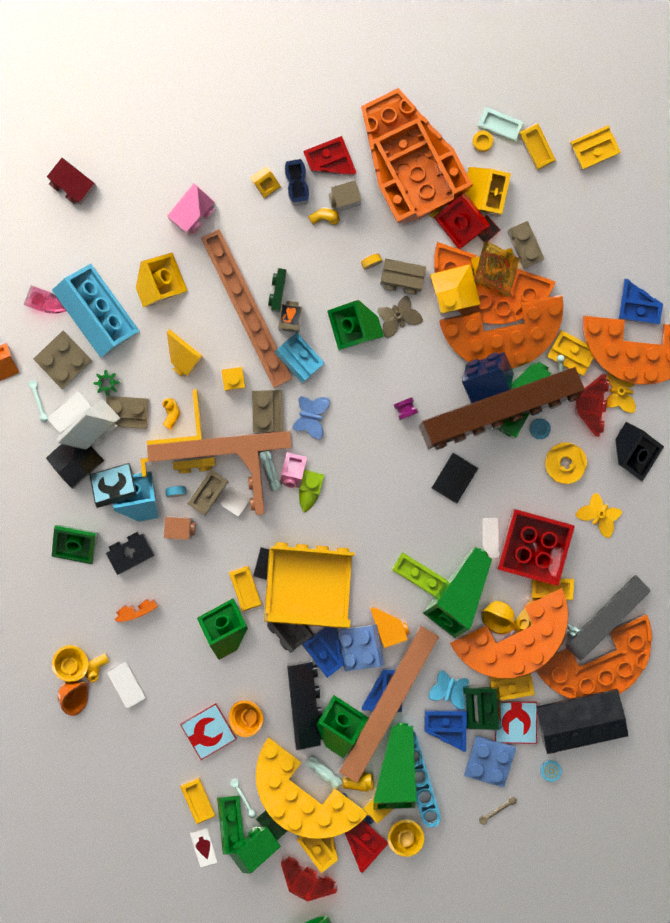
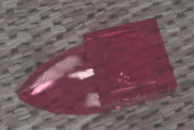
M30 286L24 301L25 306L50 314L66 311L56 295L36 286Z

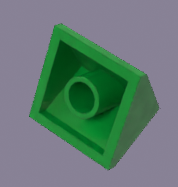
M55 525L51 557L92 564L99 533Z

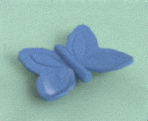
M300 396L298 402L302 410L299 413L301 417L295 421L292 428L297 431L307 430L312 437L321 439L323 428L317 420L321 421L323 416L318 414L326 411L329 407L330 399L321 397L311 401L307 397Z

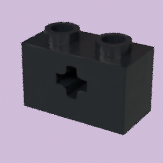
M136 532L128 536V541L121 545L120 542H117L108 547L110 551L106 555L117 575L155 556L144 533L139 535ZM126 547L134 548L133 558L130 555L125 556Z

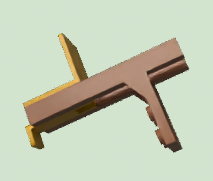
M197 389L192 390L197 436L146 441L148 458L140 459L142 477H148L146 462L237 453L252 473V477H248L249 490H253L254 498H250L251 511H255L256 515L265 514L259 451L292 448L290 431L203 439L199 393Z

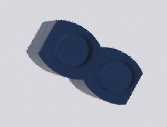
M301 159L286 161L285 177L289 183V200L292 205L306 204L309 200V188L305 181V165Z

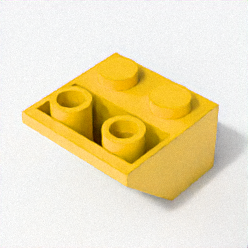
M468 167L467 175L473 186L465 192L481 213L500 217L503 212L511 173L489 168Z

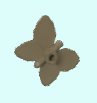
M407 295L399 301L398 306L393 305L392 309L389 307L377 309L378 314L385 321L383 333L386 338L393 336L397 332L399 324L401 327H404V321L410 325H418L423 322L421 314L411 309V301Z

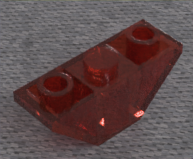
M607 374L599 375L585 386V390L580 395L581 398L576 400L575 415L593 437H600V433L604 432L605 421H601L602 412H606L607 400H604V393L608 392L609 379H606Z
M290 856L288 858L282 857V870L288 890L292 894L308 902L337 892L338 886L335 885L336 881L327 876L322 878L316 875L317 871L309 866L304 868L298 865L299 861Z

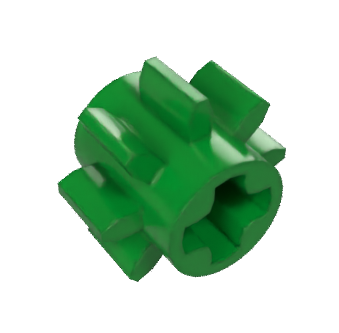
M105 370L102 376L96 374L99 380L93 384L99 385L98 393L104 390L106 396H109V391L117 392L114 387L120 381L114 380L116 373L109 376L108 371ZM104 378L107 380L109 378L111 379L110 388L107 386L104 388L102 387L104 384L102 380Z

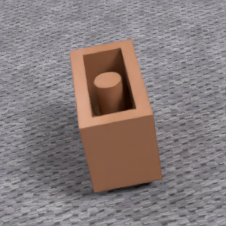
M165 517L164 538L189 540L191 535H195L196 523L192 522V518Z

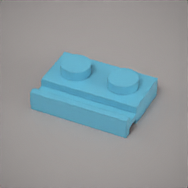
M297 332L274 352L302 383L324 364V361Z

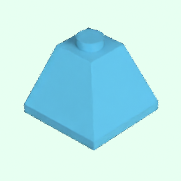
M152 471L147 472L148 477H142V473L133 475L137 497L113 503L115 512L138 522L159 518Z

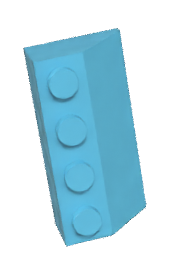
M92 264L67 276L52 289L100 358L139 332L137 326Z

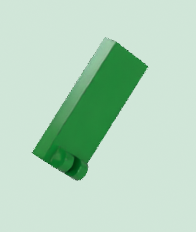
M239 796L217 798L223 855L231 852L236 842L244 840Z

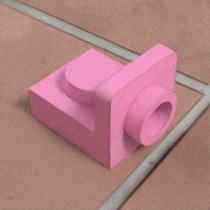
M287 453L280 483L289 488H300L307 457Z

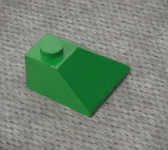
M360 300L327 310L338 350L384 337L378 316Z
M233 598L197 618L208 644L218 660L238 649L248 629Z
M333 695L316 725L325 747L344 758L354 745L369 717Z

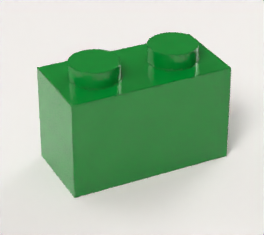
M256 826L248 832V836L244 840L236 842L233 845V850L228 854L242 873L251 874L281 846L267 827Z

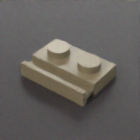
M282 390L252 391L253 433L283 432Z
M106 397V403L120 417L116 422L117 427L147 429L149 399Z

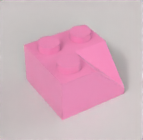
M193 184L167 217L188 236L191 233L196 234L202 226V219L204 217L209 218L214 212L215 208L213 206L215 202L197 185Z

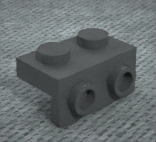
M267 622L268 629L278 636L281 646L290 653L314 635L307 625Z

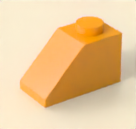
M374 606L370 607L384 648L408 640L406 635L410 634L406 622L402 623L401 619Z

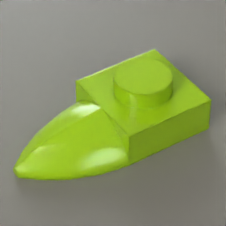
M304 470L299 489V503L303 512H307L316 503L324 474Z

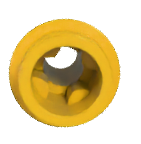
M363 772L358 782L343 776V788L363 792L373 790V773Z

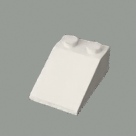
M102 400L85 410L55 440L58 443L82 449H88L91 446L95 448L104 440L102 436L106 432L110 434L118 426L116 422L120 417Z

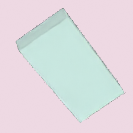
M485 107L478 127L517 142L524 122Z

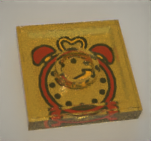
M485 242L474 281L503 297H510L520 258L490 242Z

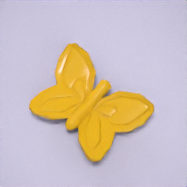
M607 374L608 383L612 386L609 391L612 394L607 397L605 406L607 408L620 406L622 410L634 413L636 404L634 399L628 394H633V390L629 388L635 384L621 381L611 374Z
M594 493L590 499V504L581 507L575 515L580 520L590 521L594 519L592 522L594 525H597L599 522L598 528L601 534L606 538H610L614 531L613 522L621 516L622 510L618 508L608 509L607 504L603 506V500L599 494Z

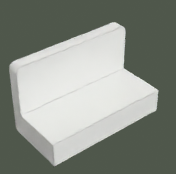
M78 392L47 419L57 429V432L61 434L85 410L92 406Z

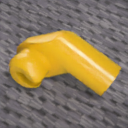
M321 208L308 216L312 225L323 219L329 221L331 225H336L340 221L339 213L329 208Z
M166 398L163 400L162 405L166 410L167 417L162 425L171 430L180 415V410L174 399Z
M105 653L88 662V671L85 676L89 682H96L99 678L100 667L110 662Z

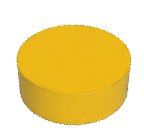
M479 131L474 135L472 145L478 152H487L493 145V137L487 131Z
M377 253L363 259L361 265L364 270L379 265L383 260L380 254Z

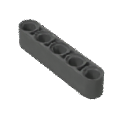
M635 575L565 646L581 661L651 590Z

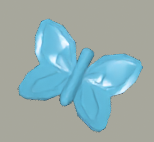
M441 670L437 677V684L431 688L428 697L433 701L443 698L445 701L451 699V703L457 709L463 710L465 708V696L462 692L463 687L468 685L469 680L463 678L455 681L454 678L450 679L449 675Z

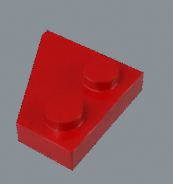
M342 136L303 151L309 168L313 172L357 174Z
M364 820L351 830L345 832L361 873L368 868L388 845V841Z

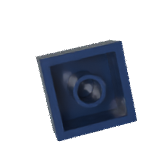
M496 352L488 355L485 359L470 361L465 367L462 383L471 403L511 390L514 372L505 352L500 354Z

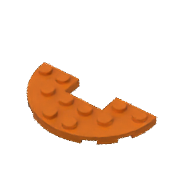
M437 242L434 254V271L438 273L469 264L473 268L471 259L477 255ZM516 268L510 288L502 286L500 290H497L493 287V284L474 276L481 305L458 310V312L464 315L480 311L482 323L484 324L512 323L523 319L521 303L547 298L553 290L556 281Z
M557 295L521 303L524 319L522 324L484 331L480 311L439 319V322L449 345L466 361L482 360L492 353L497 352L500 354L505 352L513 369L535 360L551 345L562 322L563 296Z
M582 316L583 335L592 357L601 368L613 377L624 382L644 385L656 384L670 379L669 324H663L662 342L660 345L623 341L625 320Z
M560 588L524 606L533 624L532 626L496 643L489 626L486 625L451 642L453 650L470 668L493 678L513 679L536 672L555 656L566 637L569 610L563 589Z
M645 614L619 625L609 633L616 650L578 665L574 654L566 648L557 652L544 667L536 671L537 674L550 688L570 699L618 689L619 694H621L636 682L648 663L652 641V630L648 615Z

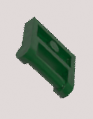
M464 686L463 694L466 696L467 711L466 729L500 730L502 726L499 687ZM474 695H477L479 721H475Z

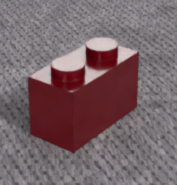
M62 157L47 175V178L50 180L48 184L56 191L61 189L67 193L65 198L74 205L76 202L82 205L97 186Z

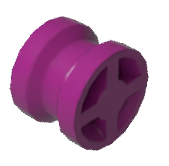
M412 397L394 404V408L399 412V420L418 413L417 408L413 406L414 400Z

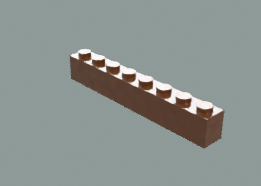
M576 367L424 420L419 425V429L428 450L432 448L439 450L446 447L448 442L454 441L458 443L465 440L468 435L478 436L485 433L487 428L498 429L505 425L504 422L511 420L514 423L522 420L523 416L529 413L531 416L541 413L543 408L550 407V409L560 406L563 401L573 402L581 398L580 395L585 388Z

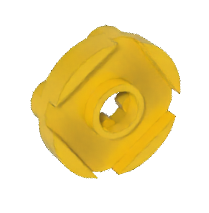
M569 442L556 444L546 454L545 469L555 482L562 484L574 483L582 477L586 470V455L575 444ZM564 457L567 460H571L572 464H569L568 469L560 465Z

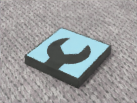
M129 463L89 474L97 508L137 497Z

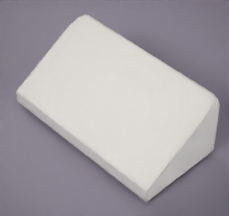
M227 484L216 500V503L239 517L250 499Z
M127 662L107 672L126 709L146 698Z

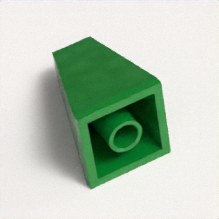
M541 362L537 364L532 363L512 382L511 389L548 377L552 373L548 371L549 367ZM529 414L524 415L522 420L514 423L511 420L504 422L505 425L497 430L512 439L516 438Z
M477 547L470 550L423 611L424 615L454 638L465 633L472 626L492 562L487 552Z
M397 723L396 727L391 728L374 796L373 810L415 808L413 726H408V723Z

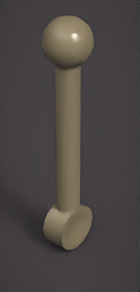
M510 797L508 802L487 816H481L479 822L482 825L486 824L488 819L509 805L516 804L517 799Z

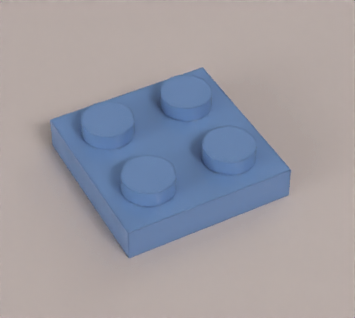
M377 624L337 630L345 671L384 666Z
M476 735L464 776L504 787L516 747Z

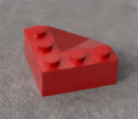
M512 508L496 569L558 586L575 525Z

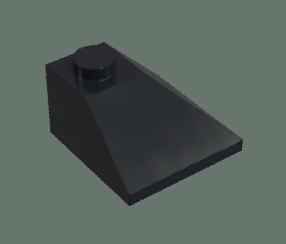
M625 422L615 439L618 464L643 482L664 446L644 430L628 422Z
M60 444L46 457L55 471L72 489L76 488L105 461L92 446L88 449H82L65 444Z

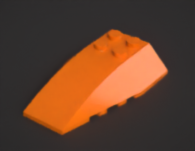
M399 88L361 106L378 185L397 223L419 220L451 204L473 186L452 146L431 126L429 121L421 115Z

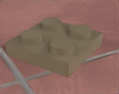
M64 330L33 358L61 389H64L92 362L91 358Z

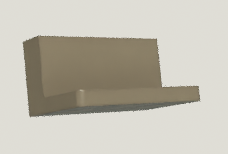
M211 469L187 504L206 516L229 481Z

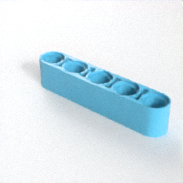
M413 729L414 752L419 754L417 761H415V773L423 772L425 774L422 781H415L416 801L423 823L427 827H435L440 823V812L417 735ZM422 792H429L431 794L428 801L423 802L419 799ZM428 812L436 813L437 816L434 821L429 822L425 819Z

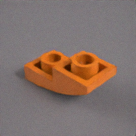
M146 599L138 606L140 609L138 612L133 605L129 608L125 605L116 612L118 616L115 618V621L124 622L136 619L151 612L159 605L154 599L151 602Z

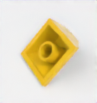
M173 253L140 262L136 290L143 307L157 304L188 291Z
M470 264L430 274L440 315L481 305Z
M169 329L167 331L170 360L174 365L173 370L181 377L184 374L189 377L204 357Z

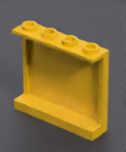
M275 542V546L269 547L264 622L350 628L351 619H348L352 556H355V553L349 552V548H337L336 551H331L327 546H316V549H308V545L296 544V547H288V543Z

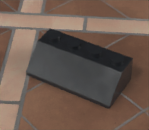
M312 660L287 663L296 750L320 746L323 739L316 724L322 716L321 706L317 707L316 698H320L319 686H315L314 678L318 677L317 665H313Z
M618 689L536 706L542 741L547 754L629 736Z

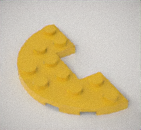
M268 737L257 761L256 786L265 810L282 828L301 837L324 839L335 837L351 830L367 816V812L337 789L332 791L322 805L289 779L301 765V762Z

